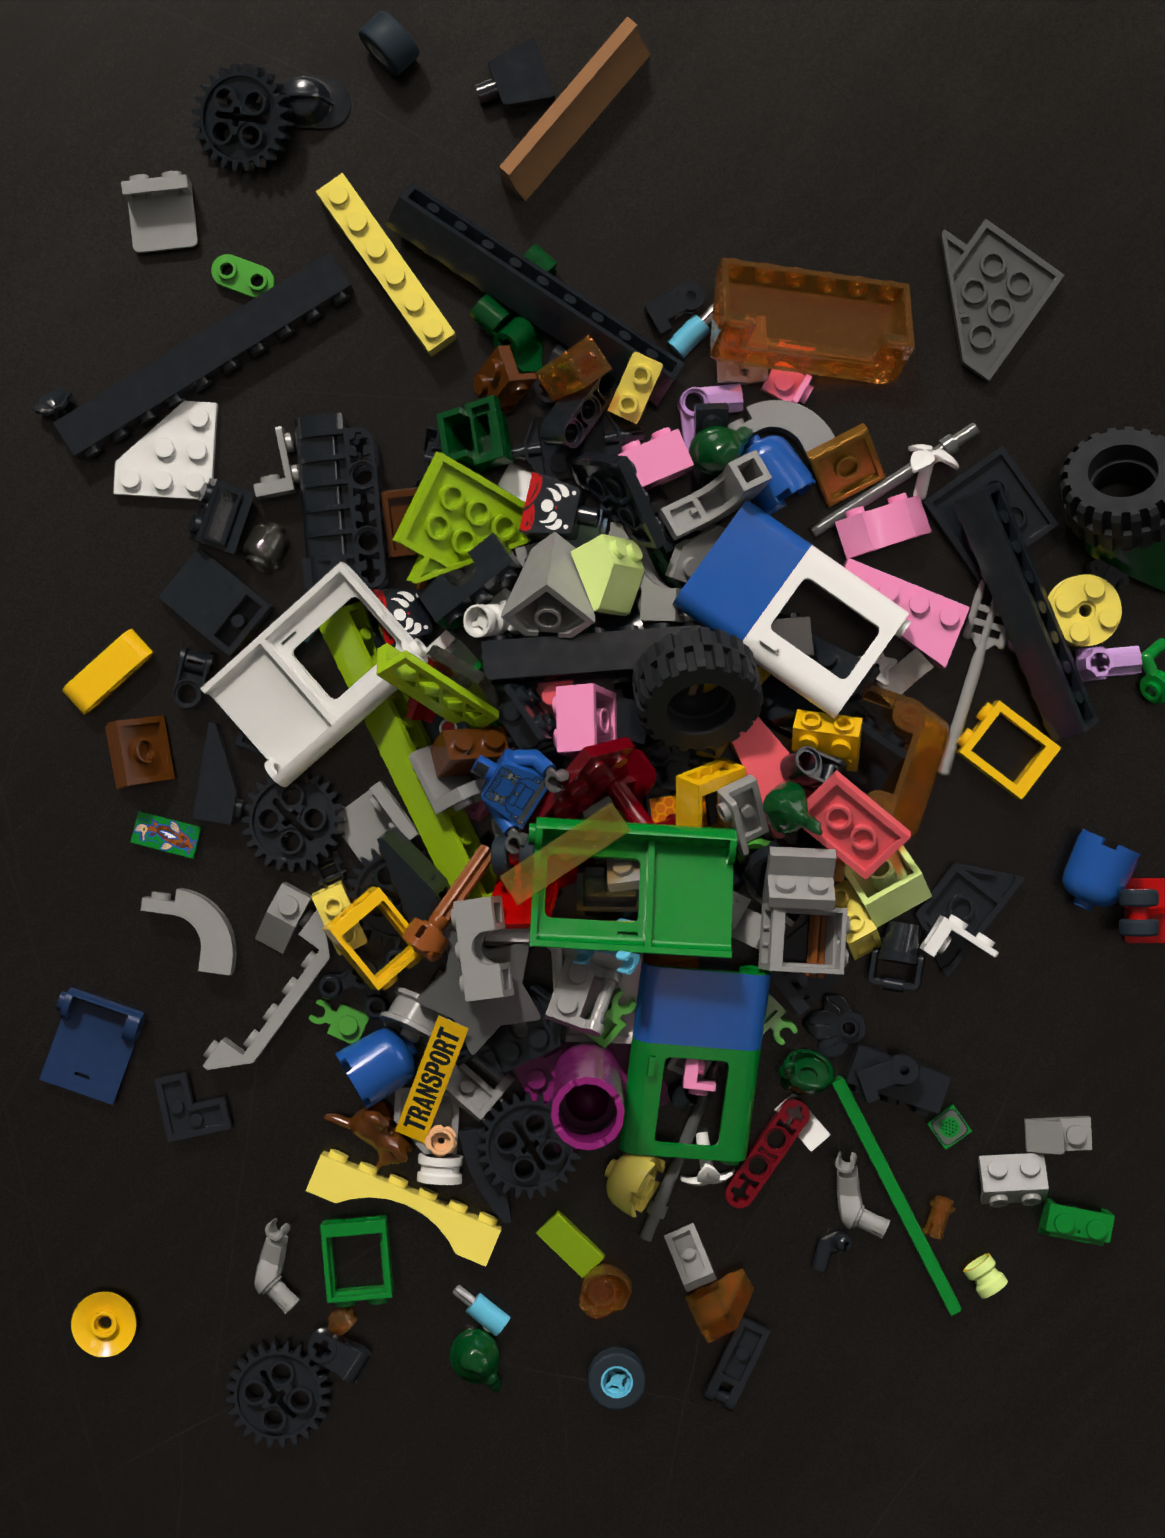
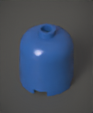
M755 435L745 445L743 456L757 450L772 476L768 485L752 499L753 504L767 514H774L787 506L784 499L795 492L800 497L816 483L809 469L785 438L778 435H770L761 439L759 435Z
M1082 829L1062 876L1063 886L1069 894L1075 897L1073 903L1091 911L1093 906L1101 908L1112 907L1119 901V891L1125 889L1139 863L1140 854L1121 845H1118L1116 850L1103 845L1105 838Z
M382 1028L341 1049L335 1055L368 1109L413 1079L416 1073V1063L413 1056L418 1052L411 1041L405 1038L402 1039L392 1029Z

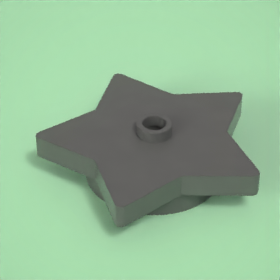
M450 931L449 941L451 943L447 950L445 971L417 997V1002L420 1005L454 1019L456 1023L469 1028L464 1042L472 1055L485 1044L500 1026L540 1020L541 1015L522 983L529 951L528 942H515L491 948L483 946L484 954L490 961L494 963L510 962L514 995L466 1002L465 995L461 993L459 986L462 970L461 962L457 960L455 954V944L458 942L457 932Z

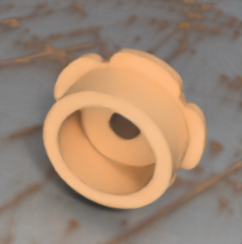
M435 1125L430 1129L429 1135L425 1137V1145L427 1149L432 1151L434 1156L444 1157L447 1153H452L456 1149V1133L449 1126ZM444 1138V1143L440 1144L438 1139Z

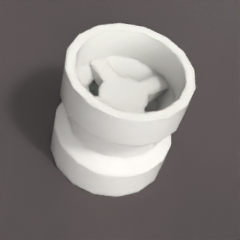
M476 604L470 606L463 618L466 632L476 638L504 634L509 625L508 622L501 618L504 607L499 604Z

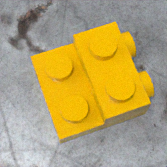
M797 709L793 725L792 750L794 752L801 747H813L822 753L843 760L847 764V771L857 772L863 718L837 715L834 719L827 713Z

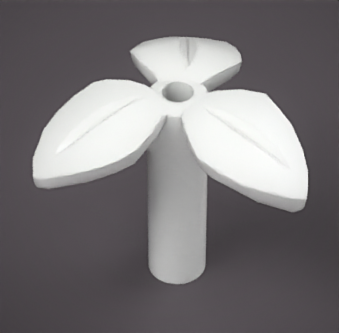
M916 444L908 447V451H915L911 455L912 472H918L913 497L920 495L921 500L926 498L935 463L943 462L956 470L959 469L957 461L942 449L932 450V446L925 444Z
M701 1132L695 1135L698 1145H710L708 1132ZM699 1159L701 1170L698 1176L686 1177L680 1175V1180L693 1186L718 1184L731 1178L736 1170L733 1167L727 1172L719 1173L713 1167L712 1160Z

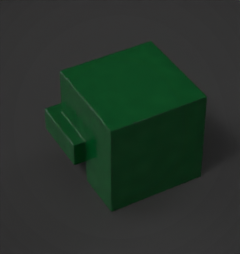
M495 395L464 404L465 410L457 407L436 414L442 453L475 473L513 462L506 414L501 411L499 398Z

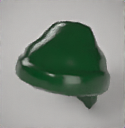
M712 426L700 431L691 440L688 451L695 468L704 474L720 475L729 462L743 456L745 445L753 435V430L746 426L740 427L737 431L728 427Z
M787 781L775 786L766 795L763 801V811L775 831L789 835L797 832L800 828H806L816 835L823 834L821 823L808 813L806 795L801 785L793 781Z
M798 1049L792 1051L783 1062V1066L779 1068L780 1085L783 1089L795 1095L821 1093L832 1083L834 1070L827 1058L820 1053Z
M467 1329L461 1332L454 1339L450 1349V1362L457 1376L470 1384H483L490 1387L495 1393L500 1392L502 1382L497 1375L500 1359L496 1341L488 1332L481 1329Z

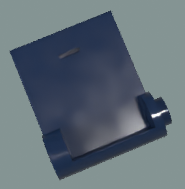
M70 987L68 992L62 991L58 999L56 1009L60 1010L61 1021L39 1080L114 1105L142 1028L145 1012Z

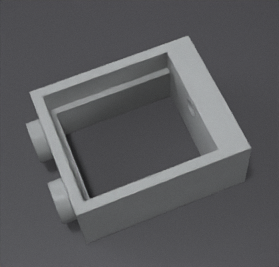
M762 903L758 969L844 975V967L847 966L849 957L848 950L845 948L846 935L850 930V917L847 915L848 909L836 907L834 910L768 907L767 903ZM786 913L827 915L825 964L783 962Z

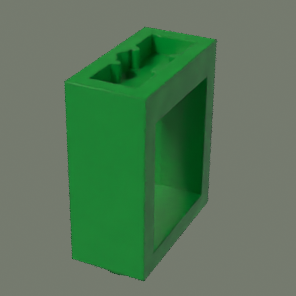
M388 1214L323 1220L320 1229L327 1303H335L336 1307L353 1306L355 1301L368 1300V1304L386 1303L387 1298H392L394 1294ZM379 1233L384 1284L337 1288L333 1237Z

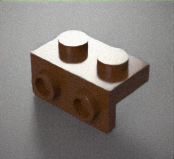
M510 345L497 346L473 377V386L480 399L491 395L498 397L501 411L508 413L514 410L522 397L529 392L537 377L535 373L519 374Z

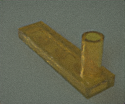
M611 802L501 875L499 879L516 904L520 905L628 833L630 829Z

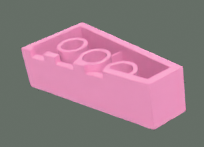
M848 558L843 565L844 568L909 612L906 619L911 623L899 639L908 644L913 650L917 648L924 657L939 669L946 668L970 607Z

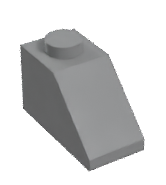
M283 882L263 918L255 939L284 954L300 921L313 901L312 895L288 882Z

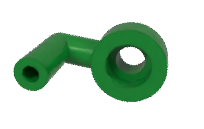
M1159 638L1141 653L1142 667L1146 676L1140 681V690L1143 696L1154 704L1165 702V672L1158 670L1154 661L1155 658L1165 651L1164 638Z

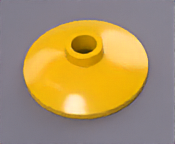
M97 1292L84 1298L74 1310L71 1320L72 1334L76 1343L85 1352L97 1357H110L125 1350L132 1342L137 1327L136 1315L132 1306L126 1299L112 1292ZM102 1317L111 1319L112 1324L110 1327L102 1326Z

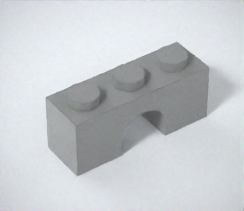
M502 896L453 901L454 909L451 910V922L457 931L458 942L455 944V954L457 960L461 962L462 975L459 979L461 993L465 995V1001L514 995L510 962L494 963L485 956L483 951V942L487 934L494 930L506 929Z

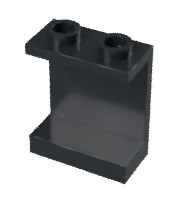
M856 710L851 717L863 718L859 766L857 772L846 770L842 775L873 800L901 759L907 757L910 746L906 744L907 739L894 730H891L889 733L879 726V720L867 712L861 714Z

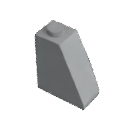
M555 531L531 549L505 604L501 618L525 636H539V632L558 633L559 638H573L595 622V614L570 553L576 548Z

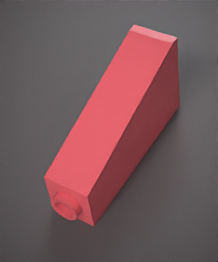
M759 717L753 721V725L746 733L743 731L740 733L738 739L733 742L728 740L738 764L746 767V776L752 774L757 779L762 803L766 795L775 786L788 781L781 773L780 763L790 753ZM802 787L805 791L806 799L813 794L811 790ZM767 820L769 832L774 839H782L786 836V834L775 831Z

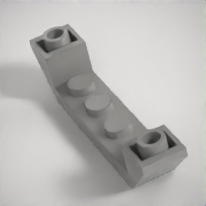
M311 909L308 910L299 923L303 929L298 935L318 948V953L311 951L301 964V967L305 970L297 980L292 977L282 990V993L286 996L278 1006L273 1003L262 1018L266 1021L264 1027L260 1032L254 1029L243 1045L247 1047V1050L244 1051L227 1037L223 1038L220 1043L214 1040L203 1054L207 1058L203 1064L205 1069L211 1070L254 1063L333 956L331 940L322 930L324 923L317 910L315 912Z

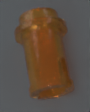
M936 1195L935 1199L930 1201L932 1208L922 1232L926 1235L930 1233V1237L943 1239V1233L950 1213L955 1212L953 1207L954 1201L944 1196Z

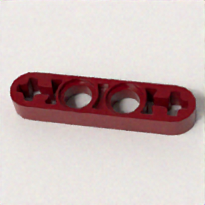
M791 1097L781 1104L747 1153L746 1160L740 1163L736 1172L728 1180L725 1186V1197L731 1206L744 1208L752 1203L810 1118V1111L802 1099ZM799 1105L801 1106L800 1112L803 1116L800 1119L797 1117L792 1119L789 1126L794 1130L792 1133H789L783 1125L777 1124V1122L781 1119L785 1124L790 1116L787 1109L789 1107L795 1109ZM773 1131H780L785 1135V1143L779 1148L770 1147L767 1143V1137ZM760 1157L767 1162V1168L762 1174H753L749 1170V1163L753 1158ZM744 1172L750 1180L757 1183L753 1186L749 1181L745 1187L747 1197L743 1198L740 1196L737 1200L733 1199L734 1192L732 1188L734 1186L740 1188L743 1185L745 1179L740 1175Z

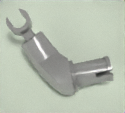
M839 1152L835 1166L837 1168V1198L841 1221L848 1229L857 1227L882 1239L890 1220L864 1209L865 1205L862 1204L858 1168L855 1165L857 1155L852 1152L850 1162H845L841 1158L842 1153Z
M275 1218L265 1227L267 1237L257 1265L254 1286L259 1294H267L286 1315L300 1299L280 1280L287 1251L288 1236L286 1234L290 1231V1225L285 1223L279 1230L276 1226L277 1218Z

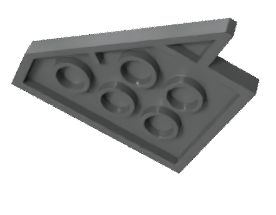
M985 219L967 245L945 229L940 234L961 364L986 382H989L1065 275Z

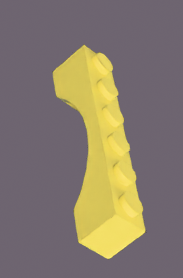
M341 173L318 189L316 193L320 201L372 271L429 356H434L457 339L456 333L345 175Z
M331 1149L330 1152H322L306 1188L307 1192L333 1203L371 1197L389 1199L405 1204L432 1221L448 1239L457 1255L486 1267L502 1229V1225L497 1223L498 1219L485 1212H480L479 1215L467 1211V1205L457 1200L450 1199L449 1203L437 1198V1192L426 1187H420L419 1190L407 1186L408 1181L400 1176L390 1174L388 1178L377 1173L378 1169L369 1163L361 1161L357 1165L348 1161L349 1156L341 1151Z

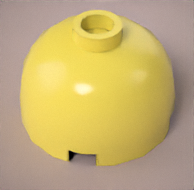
M629 1153L623 1154L618 1160L612 1159L605 1170V1176L608 1177L606 1183L607 1195L611 1202L624 1213L633 1218L637 1217L635 1210L642 1213L655 1195L660 1185V1182L655 1181L658 1171L664 1174L665 1161L658 1156Z

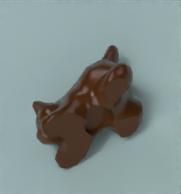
M384 1100L379 1101L368 1109L365 1107L359 1110L351 1118L337 1113L324 1116L325 1121L351 1130L360 1140L371 1145L378 1153L377 1169L383 1166L399 1165L401 1162H407L408 1156L406 1152L410 1153L415 1149L408 1136L395 1131L396 1129L392 1126L394 1110L390 1103Z

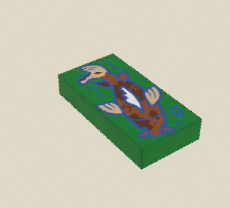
M138 811L130 842L194 859L203 827Z

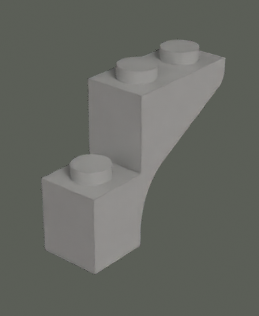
M610 522L608 535L632 540L631 534L633 532L623 523L617 525L615 522ZM639 546L643 555L641 561L645 568L638 589L641 590V596L638 601L640 620L653 623H684L690 621V617L672 605L682 589L667 586L659 578L646 547Z

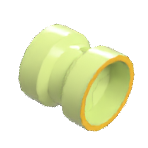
M990 1253L976 1258L963 1270L969 1280L975 1281V1290L981 1299L994 1295L1008 1283L1004 1274L995 1268L996 1262Z

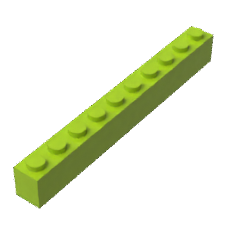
M362 602L341 607L319 627L323 639L327 643L348 688L354 685L377 664V651ZM397 689L364 718V721L435 867L447 878L451 888L480 847L481 842L464 809L455 812L454 807L438 814L435 813L409 760V755L412 752L432 745V742L421 720H411L406 717L409 710L407 704L410 697ZM492 865L489 866L466 900L492 896L498 878L493 871Z

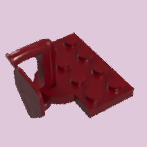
M627 736L584 747L566 769L569 773V779L563 782L559 781L561 785H564L565 789L556 793L548 791L524 828H519L517 831L529 834V823H536V817L576 819L581 812L607 796L612 799V802L622 811L630 823L676 825V814H669L666 820L654 823L640 804L655 785L656 771L643 751L634 748V744Z

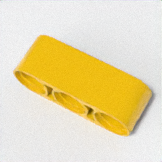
M131 628L118 637L64 686L62 692L85 715L149 660L154 652Z

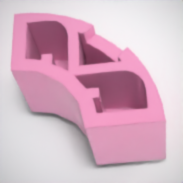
M902 493L888 498L889 504L865 511L864 506L846 511V518L835 522L846 559L931 533L920 495L907 498L906 493Z

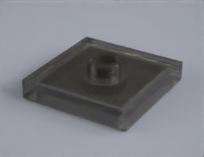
M433 645L430 648L427 656L436 670L498 709L502 703L501 699L485 673L437 645Z

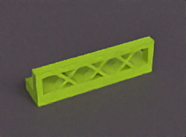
M388 643L377 648L376 675L452 724L464 721L468 723L470 728H483L499 719V710L407 650L400 652Z

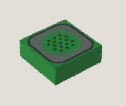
M953 1104L926 1121L945 1150L972 1132Z

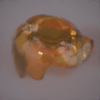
M604 1263L592 1268L585 1276L581 1285L580 1308L590 1318L600 1319L615 1311L623 1310L632 1293V1284L629 1277L621 1269L611 1264Z

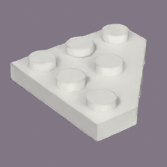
M183 401L115 461L113 494L199 500V493L203 484L208 483L209 478H214L218 404Z

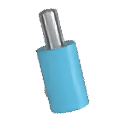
M712 304L700 317L693 314L666 341L670 348L682 359L711 332L707 325L721 312L720 307L717 308L718 305Z
M461 1285L456 1286L453 1290V1294L469 1306L465 1312L494 1336H497L511 1317L483 1294L479 1293L474 1297Z

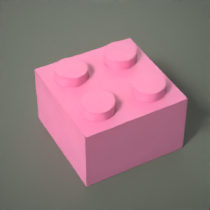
M666 427L651 434V440L641 444L639 440H636L621 447L622 451L618 455L628 456L634 463L637 470L636 476L645 491L692 472L694 464L679 429L671 431L669 427Z
M594 683L556 686V696L553 697L552 708L556 715L557 729L553 732V742L557 753L575 759L584 747L617 739L616 693Z

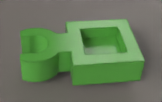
M620 987L613 991L602 1023L604 1030L601 1037L586 1034L604 1049L625 1027V1020L621 1016L631 1013L637 1005L634 998H631L623 1005L618 1003V1000L624 994ZM593 1009L585 1019H590Z
M769 993L763 1034L771 1028L776 1042L784 1045L786 1042L780 1036L781 1029L790 1028L793 1033H796L798 1030L790 1019L781 1018L787 1011Z
M317 999L316 1004L324 1007L325 1015L317 1017L311 1014L309 1017L311 1022L315 1024H323L325 1022L330 1024L327 1034L349 1044H353L361 1039L370 1017L343 1003H340L336 1011L332 1009L331 1004L327 1000Z

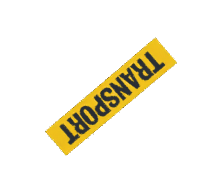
M438 1015L397 1124L396 1132L425 1143V1137L429 1134L469 1028Z

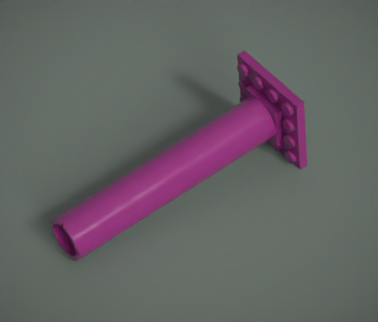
M565 1042L564 1045L514 1068L524 1091L530 1092L532 1100H536L539 1092L544 1095V1103H547L553 1097L551 1119L554 1129L563 1142L574 1147L573 1151L576 1149L590 1151L609 1144L617 1137L624 1121V1099L631 1044L610 1043L604 1049L598 1043ZM662 1078L659 1107L671 1101L668 1094L669 1087L664 1078ZM537 1114V1116H538V1118H539V1120H540V1122H541V1124H542V1123H543L542 1116H540V1115ZM551 1142L556 1154H558L559 1145Z

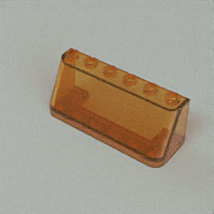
M721 258L718 264L710 337V355L715 361L882 384L892 382L899 376L915 348L909 284L891 280L864 278L862 276L807 270L799 267L743 261L735 258Z

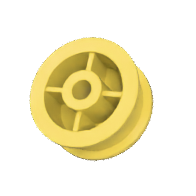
M1084 574L1067 578L1058 583L1048 595V599L1069 646L1086 647L1102 643L1116 631L1120 623L1122 606L1119 595L1114 587L1101 577ZM1080 606H1083L1086 610L1084 617L1079 613Z

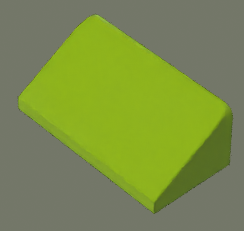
M559 1210L536 1232L582 1278L605 1258V1254Z

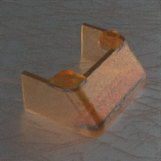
M872 684L863 699L893 709L892 719L894 724L899 729L913 734L894 794L876 790L870 792L867 796L910 830L912 837L919 829L949 738V725L942 717L919 701Z

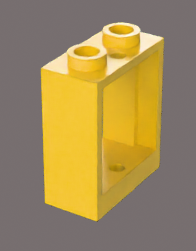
M1000 700L994 701L992 705L987 702L976 716L980 721L974 729L967 728L956 742L960 746L957 749V754L1014 798L1022 800L1061 747ZM999 713L1042 745L1014 782L1010 781L971 751Z
M722 757L677 775L676 825L702 827V796L715 792L745 777L746 767ZM718 811L717 823L710 825L708 827L726 828L725 823L722 821L718 814Z
M370 887L324 926L322 930L369 988L379 991L381 988L383 990L390 988L399 979L397 974L405 967L407 969L414 967L423 957L413 950L410 943L405 941L408 946L374 975L343 938V935L376 906L403 938L404 931L409 925L408 922L379 887Z

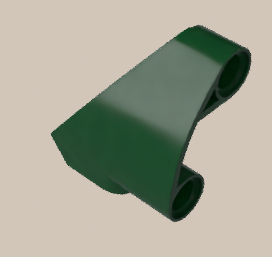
M537 243L523 255L553 276L556 275L558 263ZM486 294L470 311L469 317L493 338L495 349L497 346L510 345L517 369L521 374L535 373L540 375L542 372L544 331L533 326L530 321L513 310L506 308L489 294Z
M1084 538L1085 550L1093 558L1100 559L1134 579L1165 591V539L1160 543L1157 541L1152 542V546L1149 548L1141 549V547L1133 548L1132 552H1123V549H1115L1113 552L1104 550L1101 545H1098L1096 548L1086 543V538Z

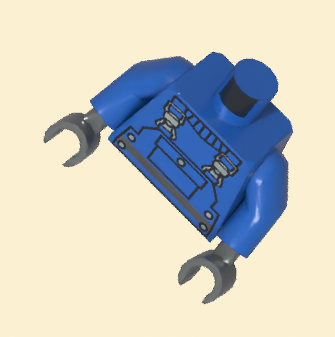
M505 749L497 763L479 755L471 769L472 773L486 780L483 785L481 798L504 836H508L505 846L507 851L512 854L519 853L517 840L522 846H525L528 834L524 832L518 833V828H524L547 790L552 793L564 790V785H561L559 781L563 782L569 779L567 770L560 769L556 771V766L537 749Z

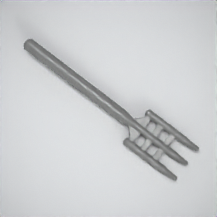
M983 579L980 581L974 595L962 635L964 639L973 640L976 650L971 658L938 767V774L943 777L950 775L959 746L956 742L964 730L984 664L986 650L993 646H997L998 649L1002 650L1005 648L1007 641L1004 624L993 623L995 616L1000 617L994 608L993 598L990 607L981 604L985 587ZM978 611L988 613L986 621L976 618ZM974 625L983 627L982 634L972 632ZM991 630L1001 632L999 639L989 637Z

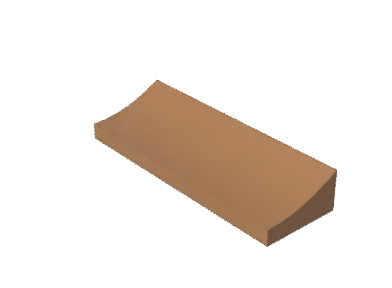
M628 16L499 166L501 181L525 202L651 55L640 37L638 25Z

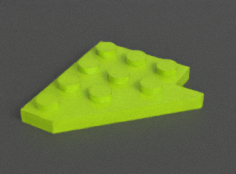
M436 452L393 538L394 542L419 555L407 581L417 584L474 563L468 552L492 533H495L506 542L510 549L529 543L531 539H525L519 533L525 502L445 454Z

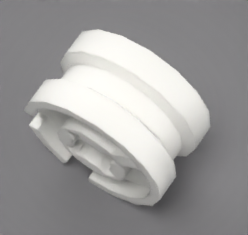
M419 1153L418 1163L421 1164V1170L417 1173L418 1182L434 1185H457L462 1183V1173L459 1172L460 1166H463L462 1155L437 1157L433 1154Z

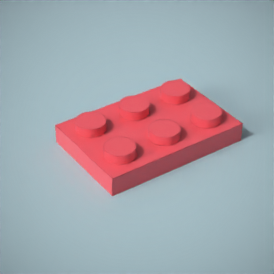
M837 770L806 799L808 813L821 823L823 834L816 835L806 828L803 829L827 849H836V856L865 880L911 837L910 830Z

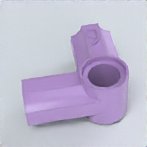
M740 383L700 388L691 387L680 394L677 400V407L680 412L682 437L688 451L693 439L694 411L688 410L685 405L687 395L695 394L700 398L701 404L727 403L729 413L743 412V393Z
M1139 646L1109 649L1104 647L1075 649L1076 666L1082 681L1107 679L1108 676H1126L1142 673V654Z

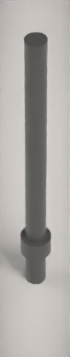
M971 423L953 436L948 434L938 441L939 445L932 448V450L942 449L948 454L953 455L960 450L959 446L980 434V431L975 423ZM911 463L809 527L814 537L818 538L835 527L836 521L845 519L846 511L861 506H868L916 475L917 473L912 472Z
M712 1061L705 1079L715 1080L717 1085L726 1062ZM708 1091L706 1096L698 1095L697 1104L693 1106L678 1143L692 1144L714 1091ZM672 1157L654 1200H650L646 1210L649 1214L639 1235L640 1238L651 1242L660 1219H664L669 1207L666 1204L686 1158Z

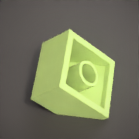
M601 534L572 550L570 553L593 611L619 616L630 614L645 571L641 561L643 555L639 546L633 540Z
M903 845L866 880L845 863V878L876 928L932 897L922 872Z

